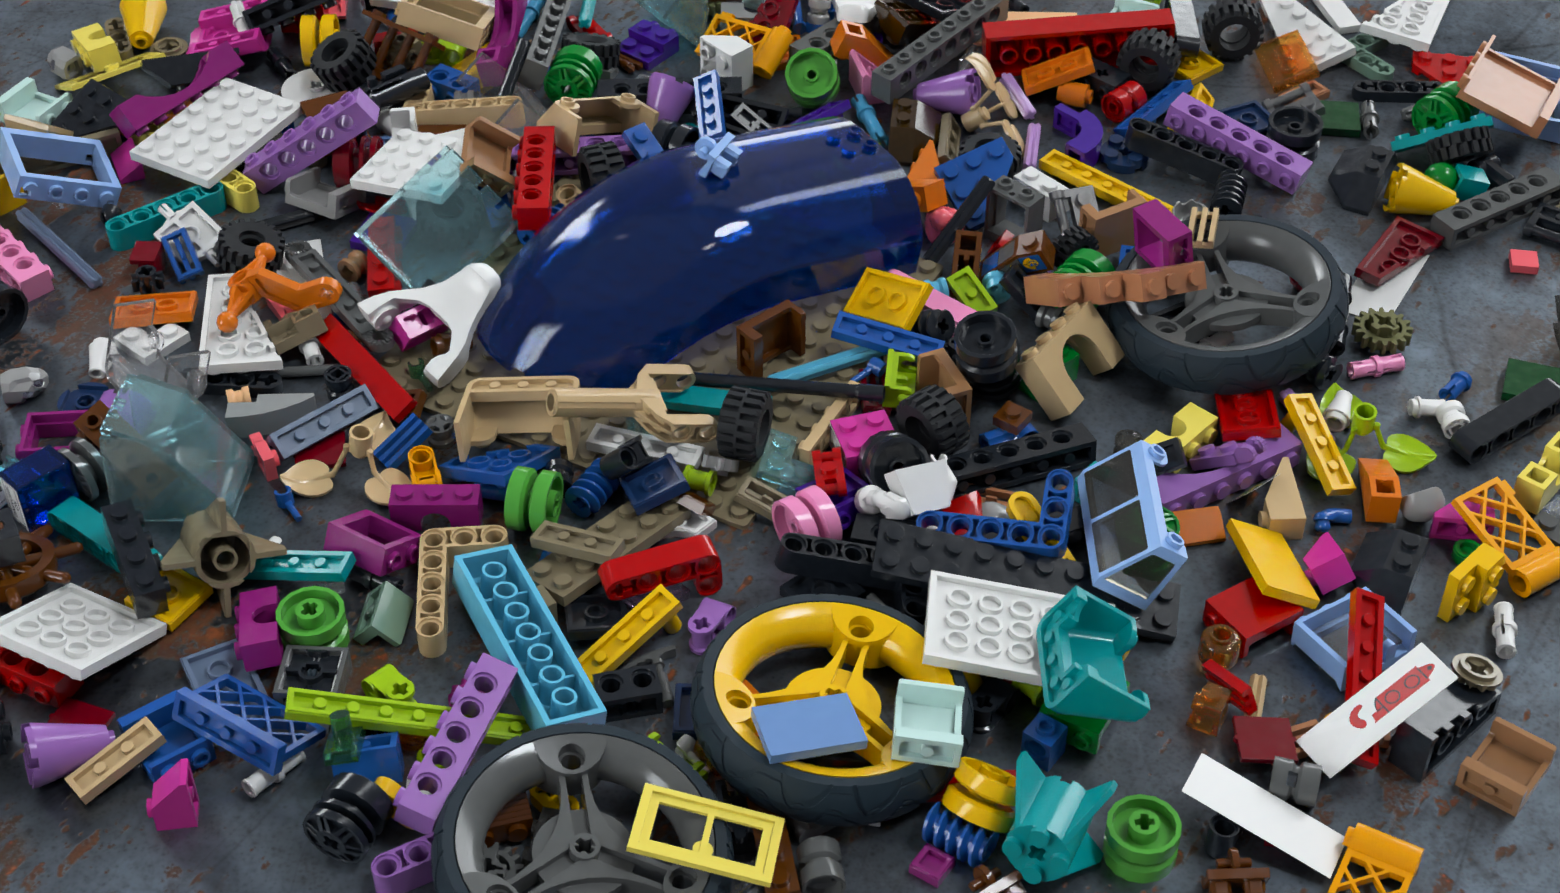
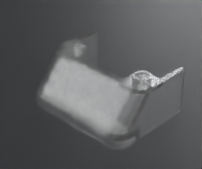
M481 52L456 81L467 90H474L476 98L497 97L507 70ZM517 82L512 96H519L522 98V101L517 98L495 124L518 136H523L524 126H536L537 120L547 109L530 88Z
M145 299L113 304L105 361L107 379L121 394L123 390L131 391L142 396L152 404L151 411L153 413L156 411V417L152 423L153 426L168 425L204 393L207 387L211 352L203 350L168 356L166 360L161 355L164 346L163 335L153 326L156 300Z

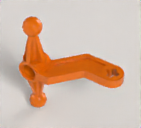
M260 243L255 249L256 258L243 269L237 271L228 280L230 298L227 312L225 311L218 315L216 325L222 332H233L238 326L237 317L262 297L299 311L314 304L317 309L334 304L339 300L343 289L341 284L332 277H320L300 284L265 269L266 263L274 260L276 250L270 243Z

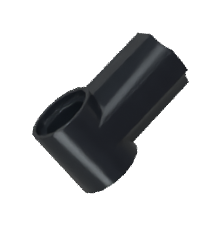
M1493 153L1471 160L1467 164L1468 166L1483 169L1491 188L1501 186L1516 179L1501 167L1499 158Z
M1217 813V815L1210 819L1204 843L1205 851L1216 859L1227 858L1228 849L1235 848L1244 828Z

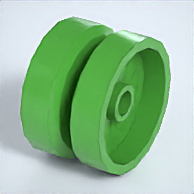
M809 47L795 53L786 65L785 78L790 95L797 104L805 108L818 109L832 102L837 96L840 89V77L836 62L828 52L820 48Z
M517 466L513 470L504 502V520L507 529L526 531L530 526L534 533L544 520L558 523L564 490L561 472L542 470L538 475L535 468Z
M320 586L303 587L289 593L280 601L276 609V621L283 641L284 651L286 645L348 646L350 632L346 619L345 605L337 592Z
M1137 794L1126 796L1115 802L1108 811L1102 852L1104 853L1103 857L1106 865L1115 875L1130 882L1145 884L1157 882L1168 876L1176 864L1182 823L1178 813L1169 803L1155 796Z

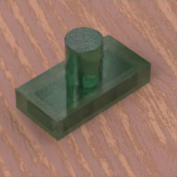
M348 710L332 712L329 715L331 728L323 752L325 766L359 762L367 729H364L363 726L352 727Z

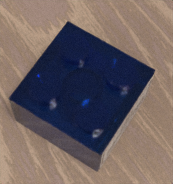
M50 444L0 472V482L13 518L30 533L49 522L47 513L70 496L80 499L69 461Z

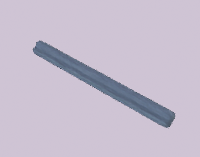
M23 207L21 210L16 211L17 220L90 288L96 289L98 286L101 287L103 285L102 276L28 208Z

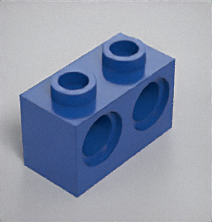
M441 63L427 73L432 84L435 101L454 99V92L456 90H461L462 93L474 90L476 98H480L479 79L476 76Z

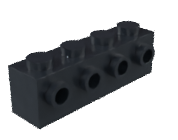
M268 0L242 11L249 30L260 27L262 35L265 36L275 32L274 27L282 24V27L289 26L296 22L294 18L301 15L316 14L315 9L322 6L324 9H328L337 5L336 0Z
M131 499L101 507L104 531L137 618L142 619L169 611L167 594L171 593L170 583L167 576L161 577L159 571H162L161 560L158 553L152 554L151 549H154L150 532H144L142 527H145V521L141 510H135Z

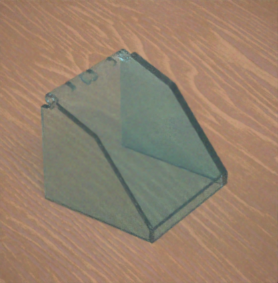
M447 145L354 233L408 289L421 288L427 279L432 280L436 284L441 283L471 263H482L518 226V221L513 220L512 210L506 203L499 210L494 207L502 199L488 185L480 191L476 188L483 179L469 165L462 172L459 171L458 167L465 161L453 148L450 149Z
M140 373L138 376L127 374L99 429L100 433L104 435L100 436L99 443L110 504L131 499L135 510H141L145 522L184 521L188 515L205 510L216 498L223 497L226 501V511L234 519L255 462L254 451L187 389Z

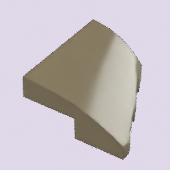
M315 304L299 311L287 313L280 321L272 324L270 319L262 322L279 355L328 331Z

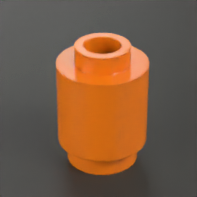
M1069 81L1058 86L1056 100L1062 101V104L1085 108L1087 104H1091L1094 91L1090 90V84Z

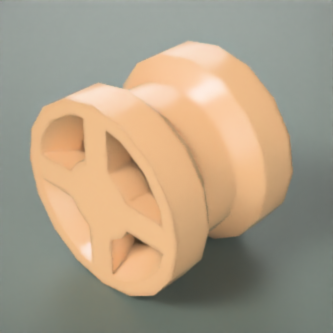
M243 386L237 391L232 389L226 390L228 403L252 402L248 386Z

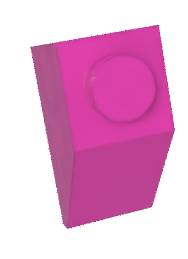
M1470 501L1464 503L1470 511L1479 513L1480 504ZM1451 503L1434 513L1429 538L1454 541L1470 539L1477 543H1482ZM1486 506V516L1495 518L1494 508ZM1485 524V530L1489 535H1493L1495 526Z
M1328 532L1321 535L1303 558L1307 570L1303 572L1312 587L1317 586L1322 595L1356 579L1345 554Z
M188 758L179 760L153 783L152 798H147L146 809L148 818L154 819L157 831L198 827L200 800Z

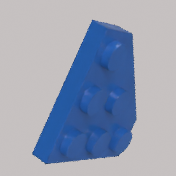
M1000 137L934 167V173L937 179H944L946 194L953 207L958 210L982 176H988L993 181H996L1002 175L1008 176L1014 156L1004 139ZM987 197L965 225L967 231H975L985 226Z
M532 444L526 445V449L511 452L507 448L488 451L486 456H475L470 459L468 455L466 462H460L459 456L439 465L438 469L440 470L441 477L450 478L453 482L470 481L474 482V484L496 485L498 489H506L512 472L517 466L535 468L536 471L544 469L550 460L561 458V453L558 446Z

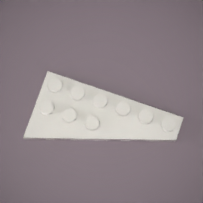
M1398 0L1385 8L1384 13L1381 15H1374L1370 22H1363L1359 32L1388 40L1392 44L1409 46L1415 51L1428 52L1450 0Z

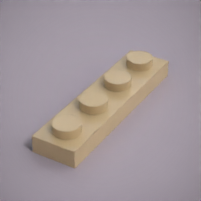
M852 380L848 382V384H860ZM836 397L833 404L826 407L823 417L818 423L813 424L808 437L798 445L799 469L807 472L812 470L814 467L812 451L820 450V452H825L830 445V420L852 416L860 405V400Z

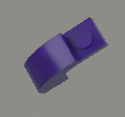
M1062 103L1054 107L1053 127L1073 138L1066 143L1065 154L1094 167L1099 161L1102 147L1103 127L1101 122L1087 109L1079 113Z

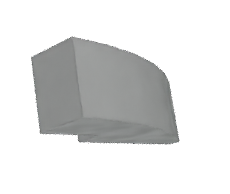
M258 394L256 402L228 403L225 422L229 439L249 437L248 435L260 432L261 435H267L283 428L317 409L315 394Z

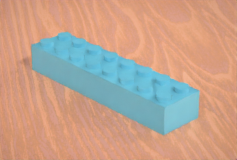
M509 544L454 556L452 584L492 657L518 668L510 692L522 715L525 717L530 730L552 725H566L568 723L605 725L607 716L605 706L513 545Z

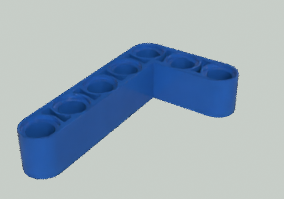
M1055 469L1048 474L1039 522L928 510L922 512L917 517L916 526L922 528L936 526L938 527L936 531L954 534L959 529H965L968 532L960 536L972 538L974 541L1047 557L1062 558L1067 550L1075 497L1073 476L1065 469ZM1061 484L1067 486L1064 490L1054 489L1055 486ZM1053 512L1063 513L1059 518L1049 516ZM992 532L998 534L993 539H987L984 537L986 534ZM1019 536L1028 537L1025 542L1015 541ZM1050 539H1055L1059 541V543L1054 546H1048L1045 544V542Z

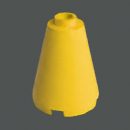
M120 0V12L131 45L137 49L151 47L167 14L166 0Z
M1398 163L1399 171L1393 170L1386 186L1384 198L1388 199V206L1383 205V210L1388 213L1433 215L1438 211L1459 203V198L1456 197V192L1405 163Z

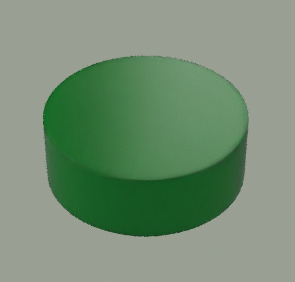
M1470 539L1458 540L1454 543L1451 553L1453 561L1459 565L1480 544Z

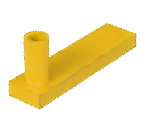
M1288 394L1283 400L1288 413L1280 423L1292 434L1297 430L1326 495H1351L1356 490V486L1313 394Z
M659 584L578 658L592 685V674L614 671L661 627L669 634H675L681 629L682 622L677 613L683 606L662 584Z

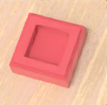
M1510 249L1508 258L1511 273L1538 274L1539 262L1537 251Z

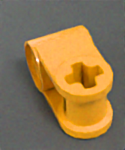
M418 445L410 449L408 461L411 484H443L432 448Z

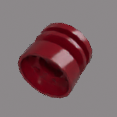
M363 136L359 147L356 137L333 150L332 168L336 187L341 188L350 184V179L384 146L381 136H373L371 141L368 136Z

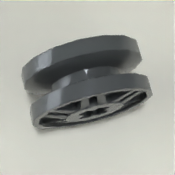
M77 437L69 443V449L62 447L57 451L69 461L78 495L84 501L91 502L99 497V490L106 492L114 486V477L108 464L93 445L84 438Z

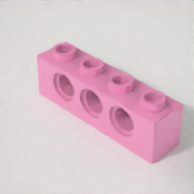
M0 225V280L22 291L28 302L53 291L52 279L54 275L51 268L47 264L43 265L34 252L30 253L21 240L17 241L9 229H4Z

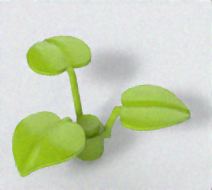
M1333 383L1324 394L1319 408L1321 414H1323L1334 399L1337 391L1344 390L1337 383ZM1352 394L1350 424L1347 427L1348 429L1351 428L1344 447L1340 449L1337 446L1350 475L1355 469L1356 460L1346 454V452L1349 450L1356 434L1366 436L1373 430H1375L1380 448L1386 450L1383 454V459L1389 461L1395 472L1402 474L1414 473L1435 461L1436 453L1430 447L1409 435L1392 434L1387 438L1385 444L1380 431L1381 424L1375 422L1377 417L1376 407L1370 403L1362 402ZM1307 454V473L1311 477L1320 480Z

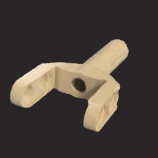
M646 364L629 388L552 387L548 390L546 396V409L551 417H633L648 433L665 443H706L716 439L718 423L714 417L708 414H667V407L662 399L661 392H682L691 387L696 380L692 368L685 364ZM659 375H663L662 378L654 381L653 378ZM688 375L686 379L677 381L680 377ZM686 426V427H685L683 430H681V431H677V432L675 431V430L678 429L679 427ZM712 426L710 429L701 432L703 428Z

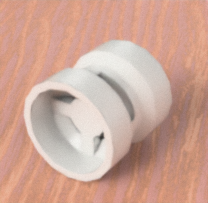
M1457 400L1445 401L1435 411L1443 434L1448 439L1458 429L1470 423L1468 416L1465 415L1466 412L1462 403Z

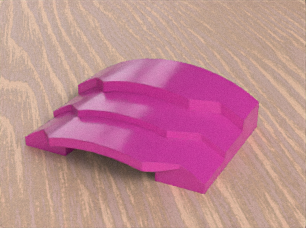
M268 0L242 1L245 10ZM231 4L206 9L200 12L198 19L200 26L191 32L190 44L186 54L208 52L226 40L232 48H239V57L268 50L270 47L272 33L263 36L260 27L238 32L237 28L233 25L234 19L229 8Z

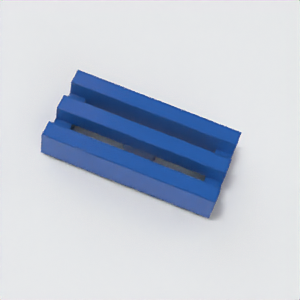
M185 227L160 238L181 285L186 283L185 280L189 278L193 280L196 278V275L200 274L202 276L205 274ZM181 235L185 241V244L196 267L194 269L191 268V265L179 240V236ZM172 239L187 271L183 274L169 243Z
M412 413L373 451V454L387 468L396 469L408 458L410 449L421 445L433 431Z

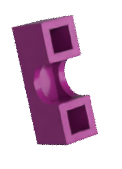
M396 484L391 486L388 503L391 521L410 530H422L424 516L428 514H441L450 521L451 527L482 525L484 509L480 484Z
M277 586L239 593V605L235 606L237 624H234L237 642H234V649L237 660H243L246 672L281 665L284 645L276 621V609L281 601Z

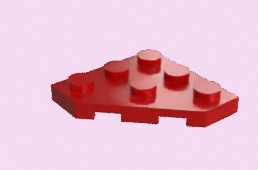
M1413 51L1411 72L1417 76L1423 74L1429 78V81L1441 83L1447 81L1459 82L1474 56L1466 57L1451 53L1438 54L1429 51Z

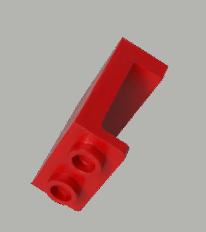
M1251 577L1206 599L1202 620L1205 626L1210 631H1213L1229 650L1236 653L1242 659L1248 655L1249 646L1252 643L1282 628L1289 635H1292L1294 621L1303 616L1304 609L1300 605L1262 595L1254 578Z

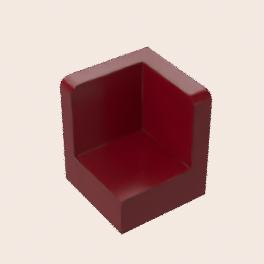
M136 241L129 257L130 264L138 265V267L151 265L155 267L156 272L164 271L167 260L163 243L160 241Z

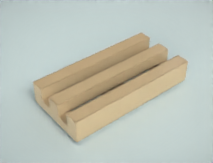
M1192 207L1188 228L1192 231L1193 248H1214L1219 208H1214L1213 212H1208V207H1203L1201 212L1198 211V207ZM1197 219H1201L1197 241H1193ZM1207 219H1212L1208 242H1203Z

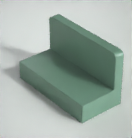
M388 581L383 582L367 594L353 639L364 645L379 635L393 646H399L405 634L414 600Z

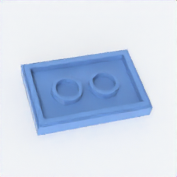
M847 693L751 708V718L770 764L867 749L868 739Z

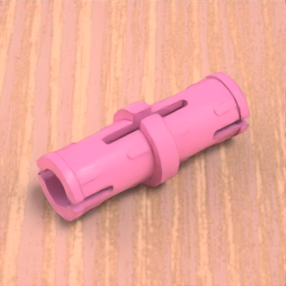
M1401 353L1384 357L1374 355L1362 361L1348 362L1346 371L1351 380L1366 376L1381 377L1384 373L1403 371L1405 369V359L1401 356Z

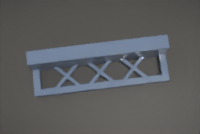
M363 384L269 434L265 441L270 449L276 450L279 459L283 462L370 415L380 407L366 384Z

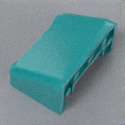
M1076 585L1043 616L1037 627L1036 637L1045 706L1063 715L1136 722L1144 718L1148 711L1151 710L1149 697L1145 692L1135 690L1128 693L1122 656L1127 651L1133 649L1137 643L1136 620Z

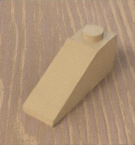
M1282 457L1275 474L1276 477L1273 479L1266 495L1263 511L1258 512L1259 527L1281 533L1285 540H1298L1303 537L1307 518L1289 457Z

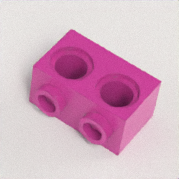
M419 305L395 316L389 329L393 332L394 340L398 347L404 352L436 336L437 333L448 331L449 327L430 308Z

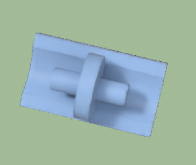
M728 132L718 144L708 136L700 137L694 146L695 152L698 157L707 160V163L699 171V175L706 178L711 172L723 179L731 166L734 167L743 150L732 144L735 137L733 134Z

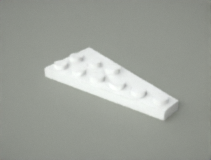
M1259 0L1262 10L1269 20L1271 30L1275 33L1280 50L1288 62L1289 70L1293 73L1295 83L1356 55V47L1298 1Z
M235 273L208 275L197 364L199 375L283 369L282 359L280 355H277L273 342H270L267 331L256 311L252 309V305L237 317L238 326L233 332L225 333L218 329L216 325L217 317L222 312H227L230 298V287L227 283Z

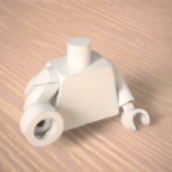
M931 454L929 457L930 462L897 469L884 474L890 492H886L875 485L862 487L855 494V507L863 514L875 515L881 511L887 519L896 520L919 516L922 512L928 510L939 511L950 507L957 479L947 465L948 458L946 454H940L938 460ZM936 526L927 527V529L935 530L938 528Z

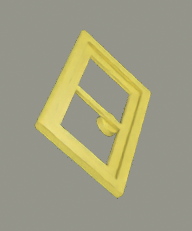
M145 52L123 60L121 65L118 62L106 65L103 71L98 73L93 71L57 84L55 88L56 90L74 91L83 88L91 78L99 82L140 67L141 60L166 56L165 53Z
M645 783L626 851L770 888L785 818ZM659 804L708 816L702 841L694 843L692 850L649 840ZM714 818L763 830L755 866L712 856L713 847L708 841Z

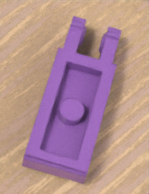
M1251 436L1243 443H1236L1233 440L1216 447L1214 444H1208L1199 448L1198 454L1191 458L1189 462L1194 471L1247 463L1248 461H1253L1257 454L1266 451L1268 445L1263 437Z

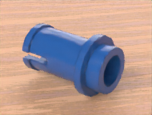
M1464 371L1455 372L1451 376L1450 381L1439 390L1440 399H1444L1450 394L1451 396L1446 401L1456 400L1462 392H1466L1471 388V376Z

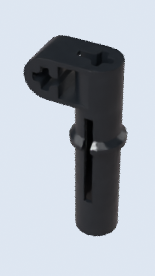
M417 67L373 88L365 87L362 91L380 108V115L381 111L429 90L430 80L424 69ZM367 130L356 136L358 147L360 146L361 138L368 136Z

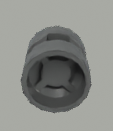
M1275 756L1268 792L1285 802L1289 798H1293L1295 804L1314 808L1321 779L1322 765L1303 762L1298 766L1295 764L1294 759ZM1288 775L1297 776L1295 787L1286 785Z
M815 836L800 843L796 854L802 893H844L846 881L843 866L841 865L842 857L839 843L834 838L828 836Z

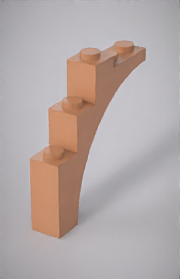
M1204 261L1124 271L1042 273L1023 277L1026 304L1065 307L1075 302L1081 304L1087 301L1097 305L1120 301L1149 302L1165 299L1171 295L1207 289Z

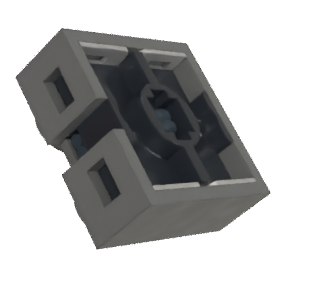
M286 645L272 692L274 700L286 705L288 687L345 694L352 667L349 648Z

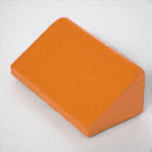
M1218 506L1173 511L1179 520V536L1184 540L1185 547L1226 541L1221 511Z

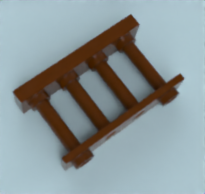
M365 9L362 11V14L372 19L364 36L369 46H371L380 24L389 27L376 54V67L371 76H376L381 81L380 72L385 71L382 64L398 31L406 34V37L392 67L404 64L415 39L424 42L411 70L417 67L423 69L433 47L442 51L446 49L445 46L438 43L440 38L428 32L424 36L386 19L387 15L374 9L373 13Z

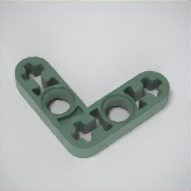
M1361 33L1348 39L1356 47V55L1341 61L1342 63L1370 80H1393L1394 67L1372 54L1389 45L1388 40L1366 33Z

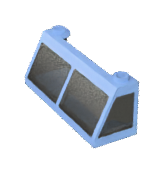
M1140 440L1084 469L1077 477L1092 585L1142 610H1146L1186 562L1188 557L1182 537L1175 532H1167L1155 471L1159 466H1166L1168 463L1167 454L1159 445L1149 444Z

